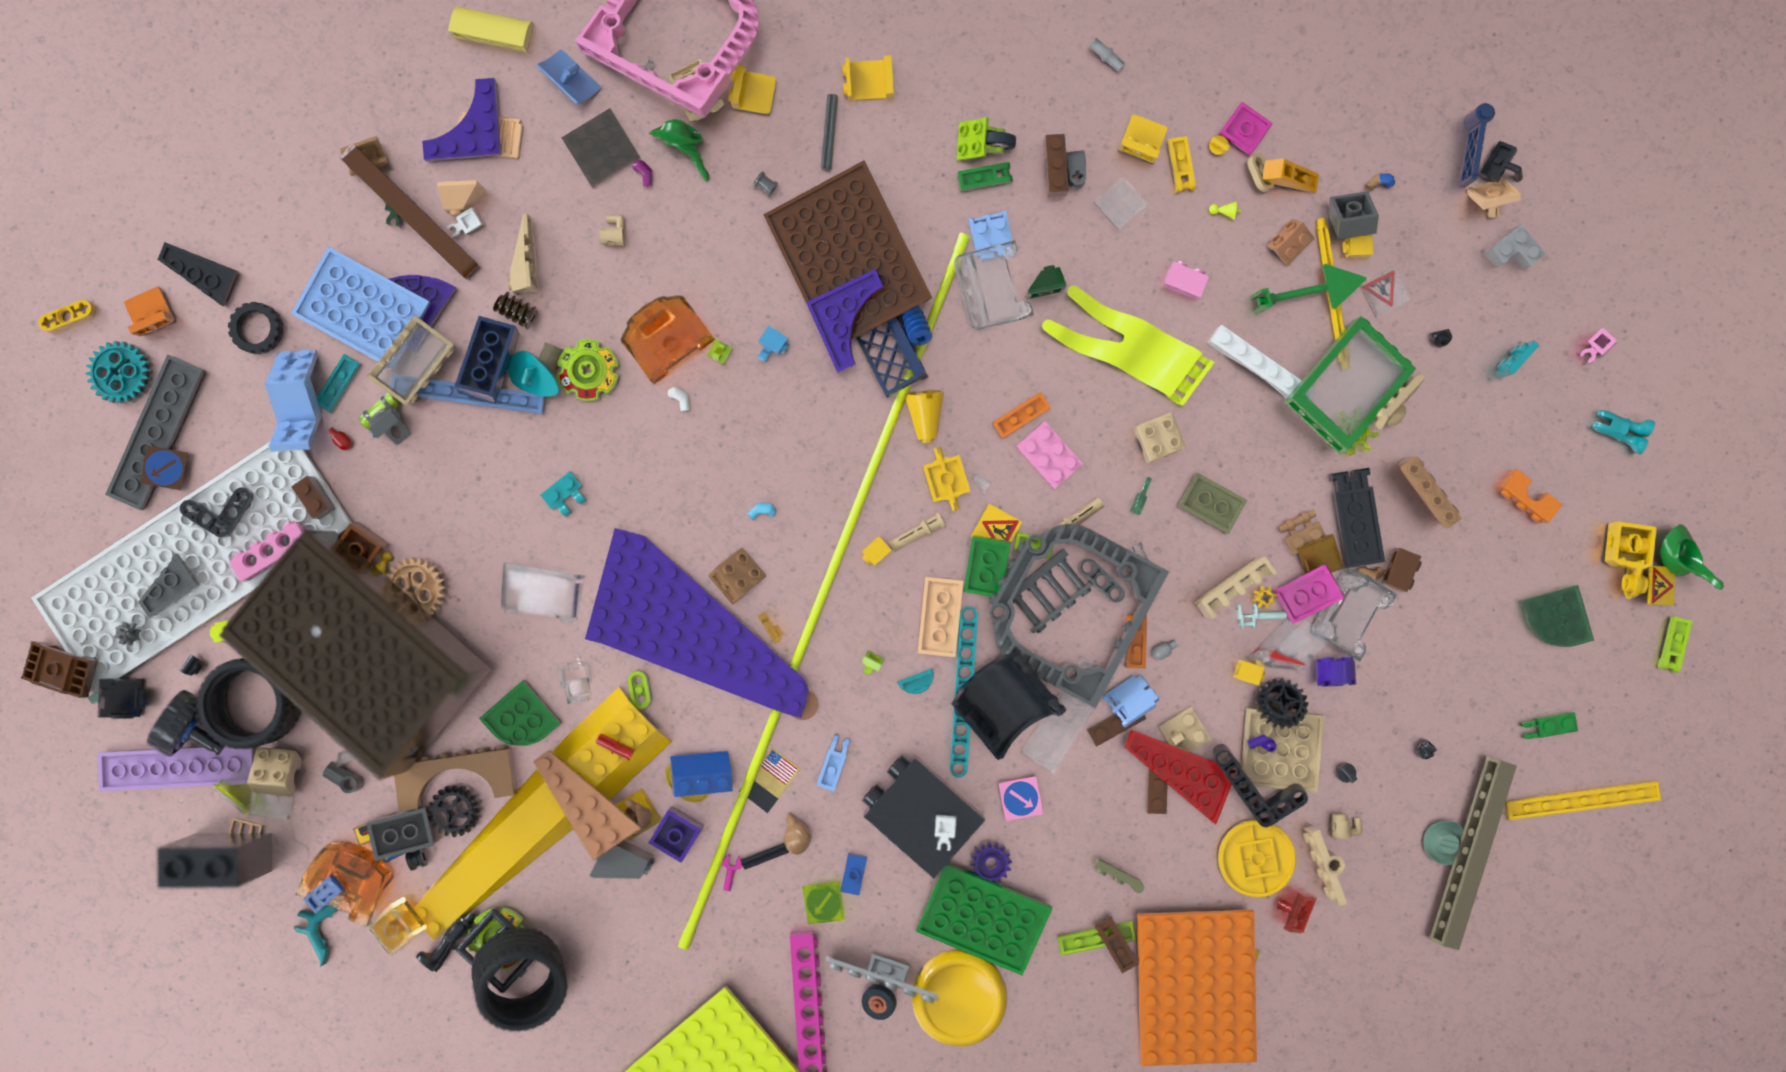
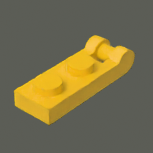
M1187 136L1168 139L1167 143L1176 193L1183 192L1185 189L1196 190ZM1187 176L1188 181L1182 182L1181 177Z

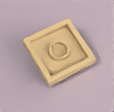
M1191 706L1158 726L1168 744L1188 752L1194 751L1211 740Z

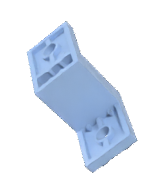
M316 350L282 351L275 358L265 383L277 420L275 431L269 443L271 452L310 449L322 417L310 379L318 358Z

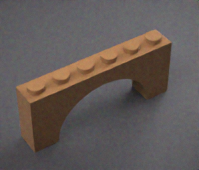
M505 745L494 746V750L487 751L486 748L475 749V753L469 754L467 750L458 751L455 756L443 753L438 754L437 758L430 759L429 756L419 757L418 761L407 772L394 776L399 812L423 807L424 792L430 781L442 771L449 769H466L479 774L491 786L494 798L517 794L512 747L506 748Z

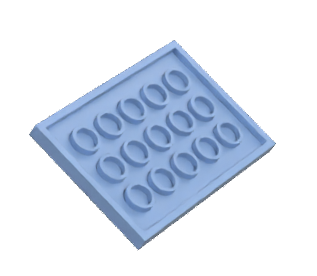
M327 247L291 314L372 359L379 361L414 315L422 320L431 302L336 250ZM416 329L388 363L387 367L395 369Z

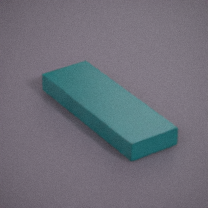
M343 354L317 396L318 405L332 413L362 364Z

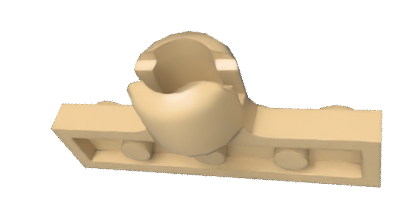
M1420 372L1415 378L1411 376L1405 383V388L1401 387L1395 395L1396 398L1392 397L1386 406L1379 411L1376 416L1379 419L1375 426L1382 429L1386 424L1389 426L1398 425L1406 414L1404 404L1417 391L1426 376Z

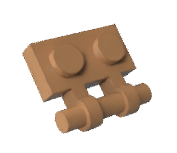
M1314 510L1302 512L1299 517L1293 520L1288 519L1279 526L1281 533L1288 531L1290 534L1283 539L1292 556L1299 553L1297 547L1326 536L1320 522L1311 523L1310 519L1316 517ZM1303 523L1305 528L1297 532L1295 527Z

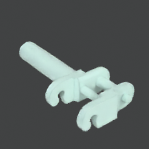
M1237 604V619H1240L1239 626L1241 629L1244 626H1252L1254 629L1257 625L1255 619H1286L1287 617L1286 611L1258 612L1257 604H1253L1254 610L1252 615H1242L1241 605ZM1244 618H1252V622H1244Z

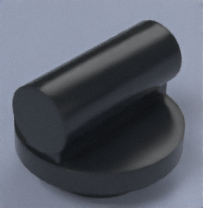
M1450 329L1429 334L1430 339L1437 347L1446 346L1452 340Z
M190 654L179 671L188 676L197 675L202 668L201 660Z
M1343 763L1337 768V777L1342 782L1354 783L1358 779L1353 765Z

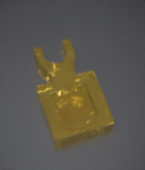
M766 612L758 615L774 644L782 640L781 635L783 633L778 625H773Z

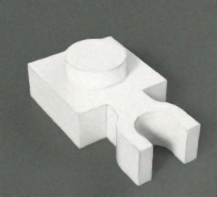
M471 207L456 217L458 220L457 224H450L447 226V229L455 227L456 233L451 236L457 238L461 235L462 231L465 234H469L484 224L476 210Z
M936 815L935 836L941 837L938 840L937 850H940L942 843H946L950 851L951 841L949 837L955 838L956 816Z

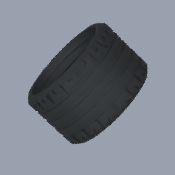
M244 658L229 660L215 667V670H212L205 677L197 697L198 717H200V723L203 724L204 730L216 742L218 741L223 746L227 745V747L235 749H250L279 740L290 732L301 714V710L268 681L276 697V709L272 721L260 733L247 732L235 725L228 715L225 704L226 692L230 683L244 671H251L261 675Z
M528 927L509 928L488 938L482 944V947L478 949L471 968L474 997L480 1015H483V1019L488 1021L490 1025H494V1027L504 1031L508 1030L509 1032L528 1031L548 1022L560 1010L567 995V978L560 950L553 939L549 938L547 934L544 935L542 931L529 929ZM515 960H535L550 970L545 983L537 991L525 997L505 998L495 994L488 987L493 974L500 967Z

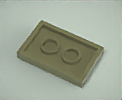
M1195 473L1178 507L1229 534L1247 500L1205 476Z

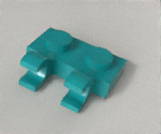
M571 471L540 495L552 510L558 508L561 514L566 517L572 513L570 508L564 503L569 497L573 496L576 502L581 505L587 501L579 491L583 485Z

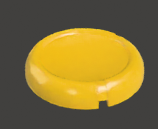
M961 950L946 951L930 959L923 966L921 973L917 974L913 986L938 994L940 1000L939 1002L934 1000V1003L922 1000L921 995L916 994L915 997H912L913 1011L922 1029L934 1040L948 1046H971L991 1036L1001 1024L1007 1008L1006 984L998 968L988 961Z

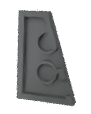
M178 553L174 554L171 562L167 567H164L155 583L151 584L138 601L148 618H153L199 586V583Z

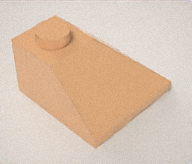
M476 180L437 182L443 209L450 213L451 216H458L471 208L485 193V188Z

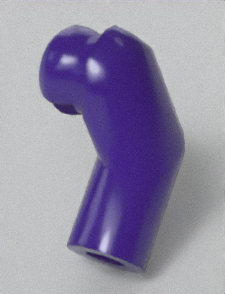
M1260 735L1247 740L1250 750L1261 746L1268 752H1274L1277 749L1276 742L1266 735Z

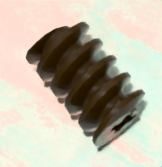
M508 291L504 295H500L494 303L493 311H498L500 315H505L507 319L512 318V321L515 323L519 321V325L525 326L528 330L535 320L537 307L534 306L529 310L530 303L527 302L522 306L523 300L520 299L518 302H515L516 296L514 295L510 299V292Z

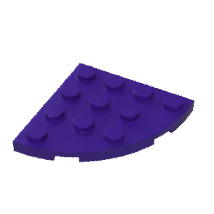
M404 275L389 279L431 302L422 318L431 327L457 289L443 280L428 276ZM419 324L407 347L416 352L429 331Z

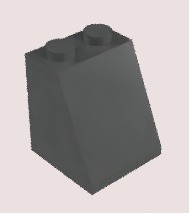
M623 841L597 859L589 876L592 878L640 879L644 874L647 875L654 864V861H652L654 855Z

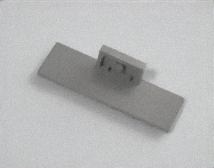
M872 954L868 969L864 970L829 957L826 958V962L829 963V967L839 972H842L843 969L847 970L849 975L860 978L861 975L865 976L867 981L877 985L880 981L885 983L884 986L895 991H897V988L903 989L904 994L915 997L916 994L921 995L922 1000L934 1003V1000L938 1002L940 1000L938 994L905 983L909 970L908 965Z

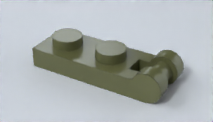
M1098 857L1095 858L1093 865L1096 867L1097 872L1104 876L1107 873L1114 876L1113 880L1123 885L1124 882L1129 884L1136 893L1143 892L1144 885L1138 878Z

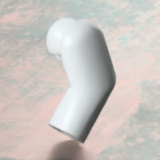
M674 386L670 388L668 396L680 402L681 412L690 411L688 394L679 387Z

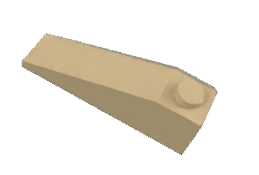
M527 213L523 214L510 270V279H508L509 290H512L515 295L539 293L532 221Z

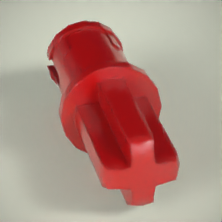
M602 733L596 740V744L612 751L611 754L615 753L628 761L635 749L620 743V740L616 741Z

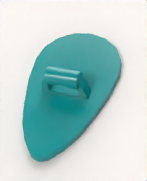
M518 351L512 355L508 365V374L511 382L517 388L543 397H552L560 393V387L556 378L536 356L527 351Z

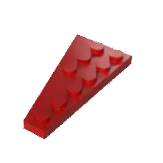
M1131 730L1124 748L1216 825L1232 786L1218 764ZM1230 769L1229 773L1236 772V770Z

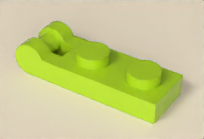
M1671 616L1662 655L1658 661V668L1664 670L1668 668L1676 673L1681 671L1693 621ZM1671 656H1675L1673 662L1670 661Z

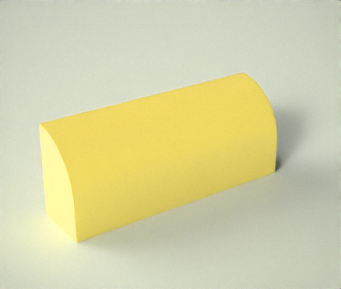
M456 6L450 19L448 31L453 37L527 52L533 22Z

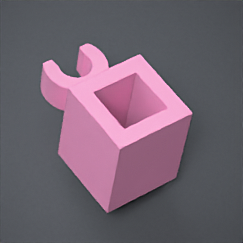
M1602 328L1588 341V345L1591 348L1584 349L1580 356L1583 357L1586 353L1591 354L1592 357L1588 360V363L1591 364L1595 361L1597 353L1601 357L1605 356L1617 344V340Z

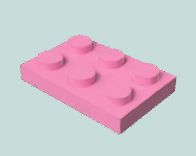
M1046 421L1016 446L1053 489L1057 488L1083 464Z

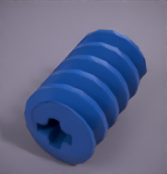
M919 306L900 315L902 325L911 344L920 346L931 341L933 334L930 331L924 312Z

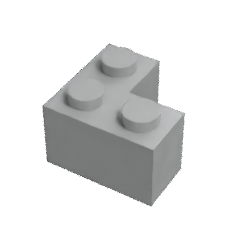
M1519 225L1508 232L1484 254L1495 267L1504 264L1513 257L1524 270L1532 266L1546 253L1526 229Z

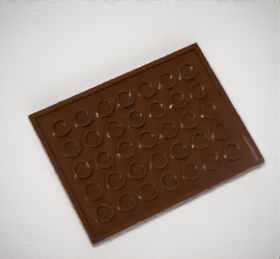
M865 160L763 214L806 302L874 269L877 270L885 288L872 295L861 307L853 324L851 341L933 299Z

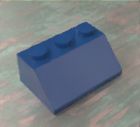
M728 751L670 756L672 795L674 797L733 792Z

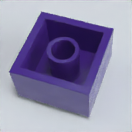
M670 807L648 843L682 863L704 826Z

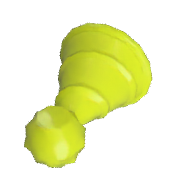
M1235 201L1222 207L1212 204L1209 211L1211 214L1220 212L1235 220L1236 213H1240L1241 209H1237V202Z

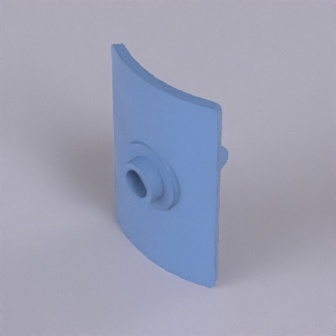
M561 49L547 60L536 65L577 105L590 99L601 90V86Z

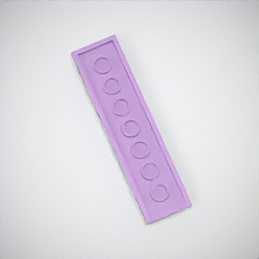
M225 746L220 755H215L214 752H210L203 747L181 748L171 757L155 749L99 752V791L247 784L255 756L254 748L235 749Z

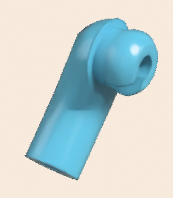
M760 502L747 514L752 520L760 514H767L769 517H772L776 514V508L771 503Z

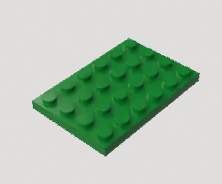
M948 863L940 872L917 925L916 932L1023 976L1053 906Z

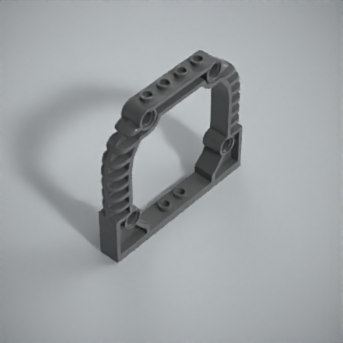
M1062 524L1046 530L1041 535L1031 534L1026 538L1025 542H1020L1016 550L1019 552L1016 559L1012 558L1007 568L1010 570L1006 576L1003 575L998 583V586H1000L998 592H994L989 600L991 605L988 613L990 618L994 620L995 641L1003 655L1020 651L1024 656L1023 659L1031 664V669L1040 679L1096 708L1169 571L1087 527L1077 524ZM1035 538L1040 540V547L1038 549L1031 547V541ZM1072 543L1079 545L1116 566L1115 573L1117 577L1129 581L1134 598L1141 601L1131 620L1126 621L1122 629L1124 631L1122 637H1118L1113 645L1115 650L1105 668L1096 665L1091 668L1080 669L1071 662L1064 664L1062 667L1024 648L1016 641L1010 630V625L1015 616V608L1012 604L1014 597L1034 560L1046 557L1054 544ZM1128 565L1131 572L1128 576H1124L1122 568ZM995 608H1003L1004 613L1001 617L994 616ZM1070 668L1076 670V674L1072 678L1066 676V672Z

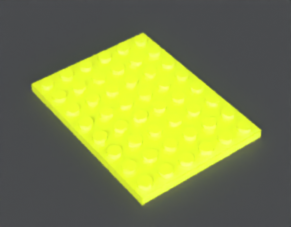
M725 986L624 1072L800 1071L730 989Z

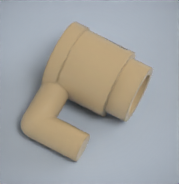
M607 215V223H617V227L600 229V243L607 246H624V216Z
M1347 813L1332 814V838L1346 839L1361 835V818H1353L1354 828L1350 829V820Z

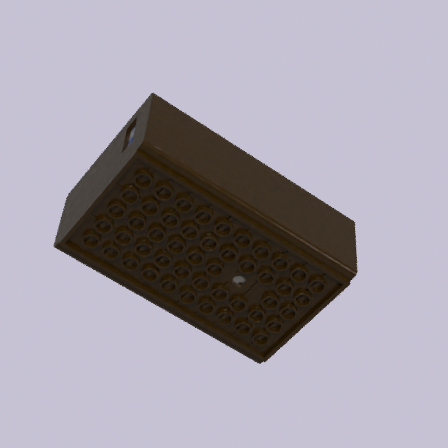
M305 530L291 543L222 628L223 631L219 634V637L378 780L407 772L488 675L491 668L378 568L367 561L363 555H360L353 546L350 547L346 540H342L336 531Z

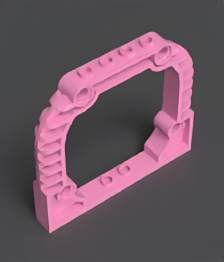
M608 0L605 7L600 5L575 40L579 50L704 119L730 83V75L735 71L737 65L740 64L741 59L747 54L748 49L753 45L758 35L759 15L753 2L754 0H728L731 8L739 13V19L733 32L710 63L699 64L694 75L677 79L672 86L659 79L652 71L647 72L637 63L633 62L632 64L619 57L617 39L621 38L625 33V27L622 22L638 0Z

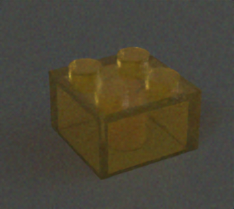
M403 897L387 907L367 925V928L391 957L407 946L427 926Z

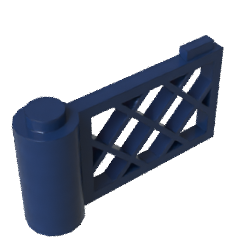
M1480 104L1464 118L1463 123L1464 127L1468 130V137L1459 185L1461 188H1466L1478 178L1486 124L1495 116V109L1491 104Z

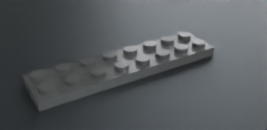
M167 354L105 494L106 496L136 509L144 510L154 487L153 485L140 483L147 445L171 449L205 370Z

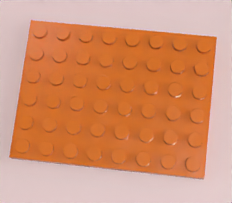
M1254 910L1137 914L1141 1066L1257 1062Z

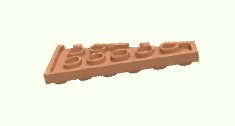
M547 751L533 761L592 860L598 859L643 828L638 823H635L629 815L616 807L597 788L584 780L579 773L572 770L553 751Z

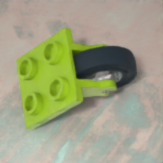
M987 117L959 122L956 160L962 161L986 157V152L1004 153V150L1015 148L1016 136L1005 133L1003 128L988 126L989 118Z

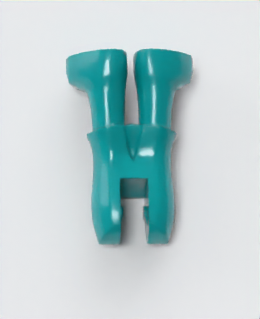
M1599 410L1597 417L1611 422L1610 426L1599 422H1594L1592 426L1597 432L1630 445L1633 452L1641 455L1648 445L1646 437L1650 436L1653 432L1655 421L1647 419L1642 423L1630 421V418L1620 417L1610 411ZM1630 430L1641 437L1630 435L1627 432Z

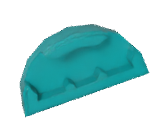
M933 668L897 681V683L907 693H923L932 684L934 677Z

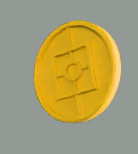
M1248 820L1234 826L1224 836L1219 847L1218 864L1223 878L1235 891L1248 897L1262 898L1279 892L1288 884L1296 867V852L1291 839L1280 827L1275 824L1270 827H1262L1257 820Z

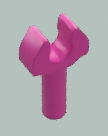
M730 854L723 860L722 866L727 869L723 888L725 891H731L734 872L742 867L740 856L737 857L735 865L729 863Z

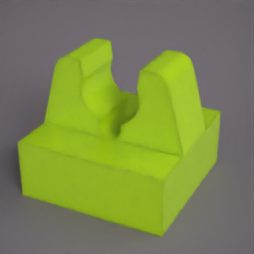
M715 339L707 356L724 365L733 348Z
M868 650L861 662L866 665L863 672L870 676L873 669L879 671L884 658Z

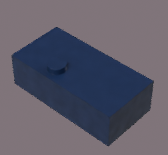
M478 316L454 386L459 394L496 404L519 336L515 325Z

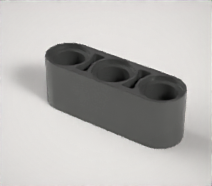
M1083 559L1079 562V573L1088 582L1090 581L1108 601L1117 603L1124 599V589L1093 559ZM1085 562H1089L1092 565V570L1089 573L1083 570ZM1100 575L1106 579V583L1103 586L1097 583V578ZM1113 589H1117L1120 593L1117 599L1111 597Z

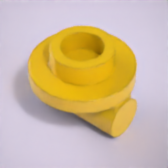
M1213 136L1209 143V149L1215 155L1224 154L1230 147L1227 139L1223 136Z

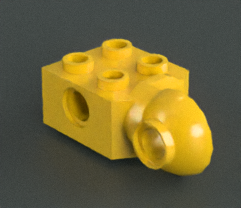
M1613 522L1609 523L1605 562L1610 566L1626 568V574L1622 579V590L1625 597L1631 599L1647 591L1648 578L1643 576V569L1653 565L1657 527Z

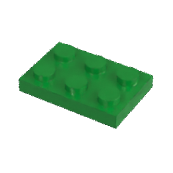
M973 535L963 592L990 597L994 592H998L1000 588L998 583L1001 577L1006 575L1011 541Z

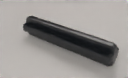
M785 843L742 859L741 864L744 870L790 852L786 849Z

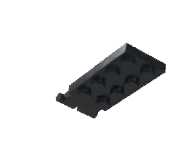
M1370 468L1352 470V478H1349L1348 471L1330 474L1331 481H1335L1337 492L1333 493L1345 568L1385 562L1373 486L1369 487L1367 475H1370Z

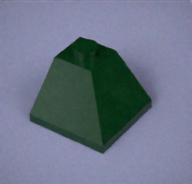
M1054 265L1044 267V270L1039 273L1028 289L1025 299L1029 300L1062 293L1066 288V282L1061 268H1055Z

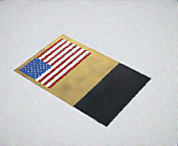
M772 747L762 760L748 799L768 813L801 769Z

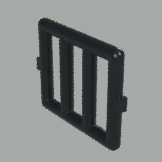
M495 908L491 909L478 925L475 924L469 930L470 933L456 947V952L471 966L474 957L466 948L494 918L502 925L497 933L509 928H516ZM524 959L503 983L494 976L498 972L497 970L489 983L500 993L506 992L518 977L521 978L527 972L526 969L534 960Z

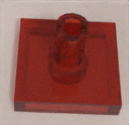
M1297 893L1294 903L1281 898L1278 901L1277 909L1289 914L1283 929L1292 933L1303 934L1317 898L1303 893Z

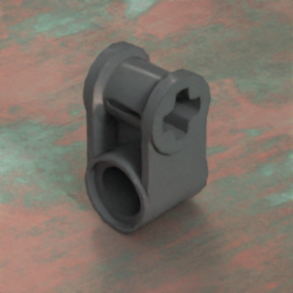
M1085 151L1066 152L1069 186L1073 189H1081L1086 180ZM1075 176H1078L1079 182L1076 181Z

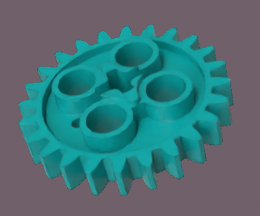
M114 341L113 344L106 342V348L99 346L101 352L93 351L96 357L88 358L92 365L88 364L86 367L90 368L91 371L85 374L91 376L87 382L93 383L90 389L97 390L96 396H102V400H109L112 403L117 401V403L123 404L124 400L131 402V397L137 399V392L144 393L141 387H148L145 380H151V378L146 376V373L151 372V370L146 369L150 362L143 361L147 356L140 354L141 349H135V345H128L124 341L121 344L118 341ZM117 355H120V360L116 363L115 358ZM134 367V374L130 375V369ZM107 369V375L103 377V371ZM118 382H121L122 386H121V388L118 390V389H117V384H118Z

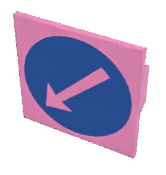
M1036 776L998 783L1005 821L1043 814Z

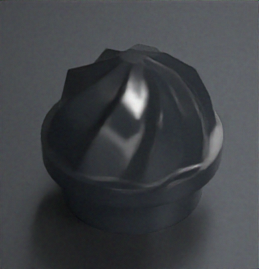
M1425 739L1423 742L1420 741L1418 743L1416 751L1420 758L1430 759L1435 756L1434 753L1437 749L1430 741Z

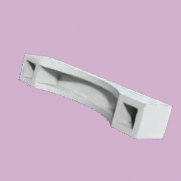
M1223 325L1216 329L1207 342L1209 346L1222 355L1238 362L1264 379L1284 398H1287L1302 381ZM1310 387L1304 395L1311 400L1316 390Z

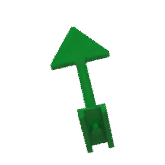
M1323 264L1322 268L1326 283L1278 294L1270 293L1269 288L1261 289L1251 295V300L1257 298L1259 308L1254 310V314L1268 310L1279 301L1325 291L1329 294L1332 309H1335L1364 283L1367 278L1328 264Z

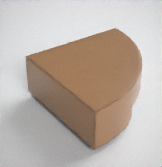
M1364 566L1359 568L1358 571L1359 575L1374 582L1385 573V569L1377 566L1375 569Z

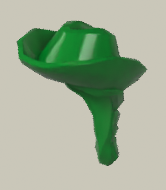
M673 119L664 122L663 126L653 129L648 133L652 137L663 141L666 145L675 146L683 153L688 154L701 177L705 181L710 179L709 173L701 159V154L696 147V144L703 140L698 130L687 125L682 120Z
M1682 524L1674 527L1663 540L1660 549L1662 563L1671 573L1679 576L1694 573L1696 576L1711 583L1714 588L1721 590L1724 587L1723 581L1715 577L1713 572L1703 564V556L1688 529Z

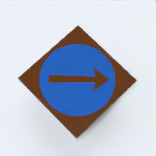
M147 445L140 483L181 490L188 453Z

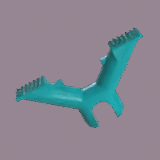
M344 893L331 900L316 914L301 910L297 914V916L308 920V927L295 925L294 930L297 933L308 936L320 961V967L327 964L326 961L330 947H326V940L322 939L318 928L321 921L327 917L332 918L334 912L341 910Z

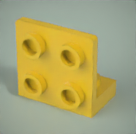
M1133 114L1119 150L1155 163L1168 128Z

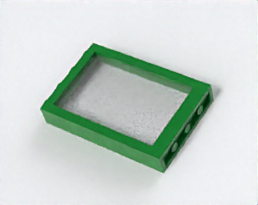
M1360 316L1348 325L1284 402L1338 454H1342L1353 446L1376 418L1379 411L1386 406L1388 401L1397 393L1416 368L1409 359L1401 355L1398 349L1384 338L1382 333L1376 331L1367 319Z

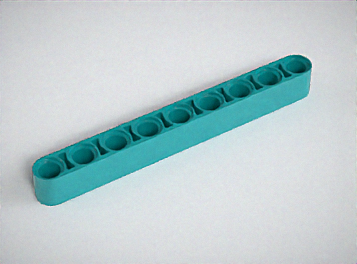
M965 606L960 612L954 698L960 687L974 675L978 612L971 606ZM967 609H971L974 612V617L971 620L964 618L963 614ZM968 628L971 629L973 636L970 639H964L962 636L963 631ZM964 648L971 649L972 654L969 658L961 656V651ZM968 667L970 675L965 678L960 676L961 668ZM954 708L950 772L954 777L962 778L968 770L970 726ZM964 725L967 729L965 734H957V726ZM956 745H964L965 751L962 754H957L954 751ZM960 763L964 766L961 773L954 772L953 767L955 764Z

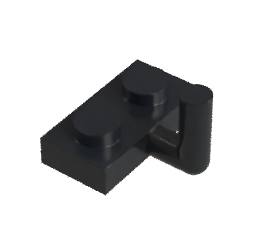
M1499 140L1480 171V176L1498 183L1507 169L1514 172L1516 181L1523 180L1522 167L1511 163L1518 151L1517 147Z

